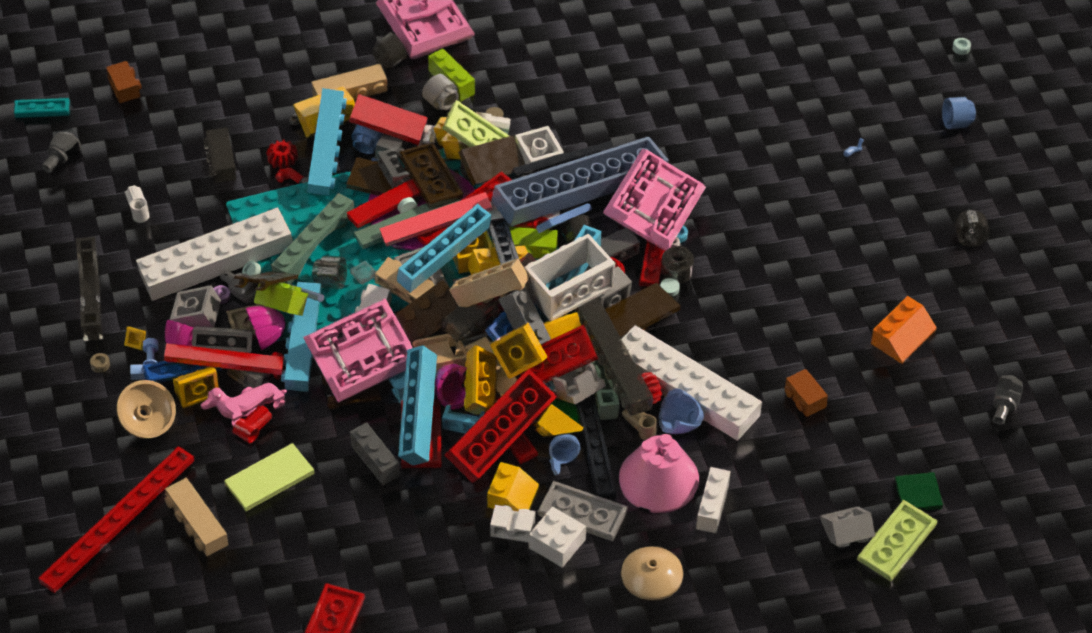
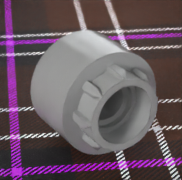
M437 74L425 84L422 96L435 109L448 110L458 100V89L445 75Z

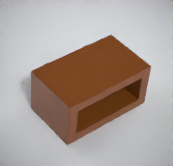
M127 61L106 67L108 80L119 103L140 97L139 89H142L139 79H135L134 68L130 67Z
M806 369L786 378L785 393L789 398L793 399L799 411H802L808 417L826 408L828 395Z

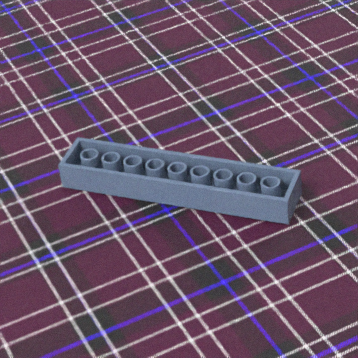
M648 136L495 185L491 202L510 226H514L616 192L642 149L650 151L667 163L669 160ZM642 172L639 179H636V176L634 177V179L637 180L636 184L639 182L644 172Z

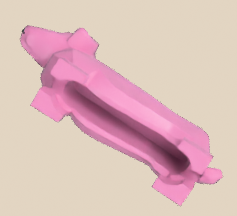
M266 383L253 389L252 387H247L240 395L232 398L228 397L220 388H214L209 391L208 399L200 406L204 410L216 407L224 417L232 420V426L234 427L241 417H248L258 406L274 402V409L284 406L285 401L283 399H285L284 394L287 391L279 390L274 384Z

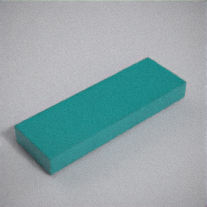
M69 98L15 100L14 117L69 116L70 100Z

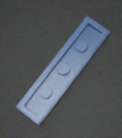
M585 204L541 223L536 229L538 233L544 232L580 217L592 210L590 204Z

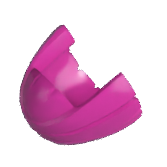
M253 306L246 308L249 320L254 330H256L255 334L261 351L265 350L283 334L286 324L285 319L278 310L270 307Z
M167 320L165 326L166 343L192 346L193 327Z
M448 364L436 371L434 393L444 407L450 405V409H459L464 406L466 389L462 386L463 373L467 370L465 366Z

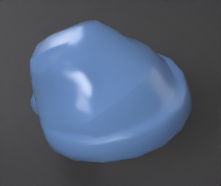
M559 434L550 443L549 462L552 465L554 475L560 473V465L572 462L579 454V441L571 434Z

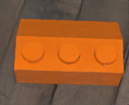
M907 296L873 329L871 344L902 364L937 327L924 306Z

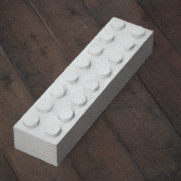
M278 208L137 259L136 262L142 280L153 301L220 276L222 273L225 274L223 272L225 270L231 272L244 267L248 261L257 262L284 252L293 240L282 214Z
M636 325L612 348L611 364L633 377H637L642 373L652 372L653 375L657 376V380L660 381L661 392L665 397H667L666 394L675 388L687 392L700 404L704 413L703 420L737 441L760 417L762 401Z

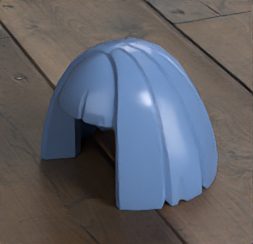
M675 388L666 394L667 397L662 401L661 412H659V426L662 428V431L668 434H683L699 427L704 418L700 404L694 397L682 389Z

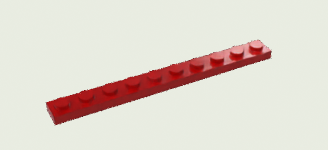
M178 446L39 577V582L53 593L58 591L193 463L194 456Z

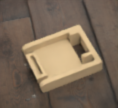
M457 332L418 339L412 343L413 348L423 345L437 355L436 371L448 364L465 365L467 350ZM456 346L455 356L450 347Z

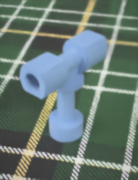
M147 338L143 341V351L147 353V360L143 364L130 366L131 380H145L142 365L157 362L155 360V353L158 351V340Z

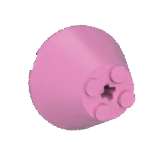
M663 434L662 436H654L643 441L625 459L619 472V485L623 495L634 506L650 509V512L667 513L684 507L693 499L699 485V474L695 464L670 435Z

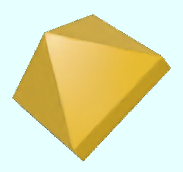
M127 327L124 346L143 350L146 331Z

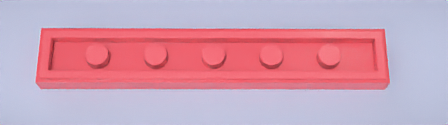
M486 192L379 229L387 247L451 225L477 204L487 212L492 211V205Z

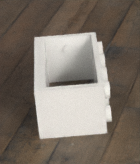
M589 234L577 238L575 241L560 247L550 254H546L543 258L531 262L524 267L530 277L525 286L532 301L550 322L614 288L615 262ZM585 263H588L591 267L590 270L552 290L545 286L550 281Z

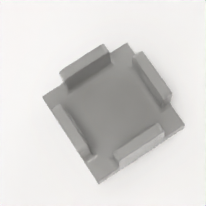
M588 363L582 366L583 372L578 375L573 370L563 376L553 378L555 388L552 392L558 399L577 404L606 385L604 379L598 377L594 364Z

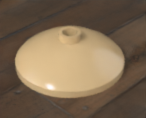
M140 380L131 383L122 391L117 401L116 411L119 422L128 433L138 438L151 439L164 434L171 427L175 419L176 406L171 393L163 385L150 380ZM140 410H145L146 415H142Z
M643 547L628 555L622 565L621 576L625 587L633 595L645 600H661L671 596L678 590L683 579V568L678 558L668 550L659 547Z

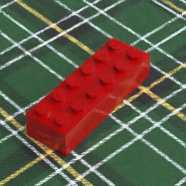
M528 369L452 446L445 456L474 483L557 396Z

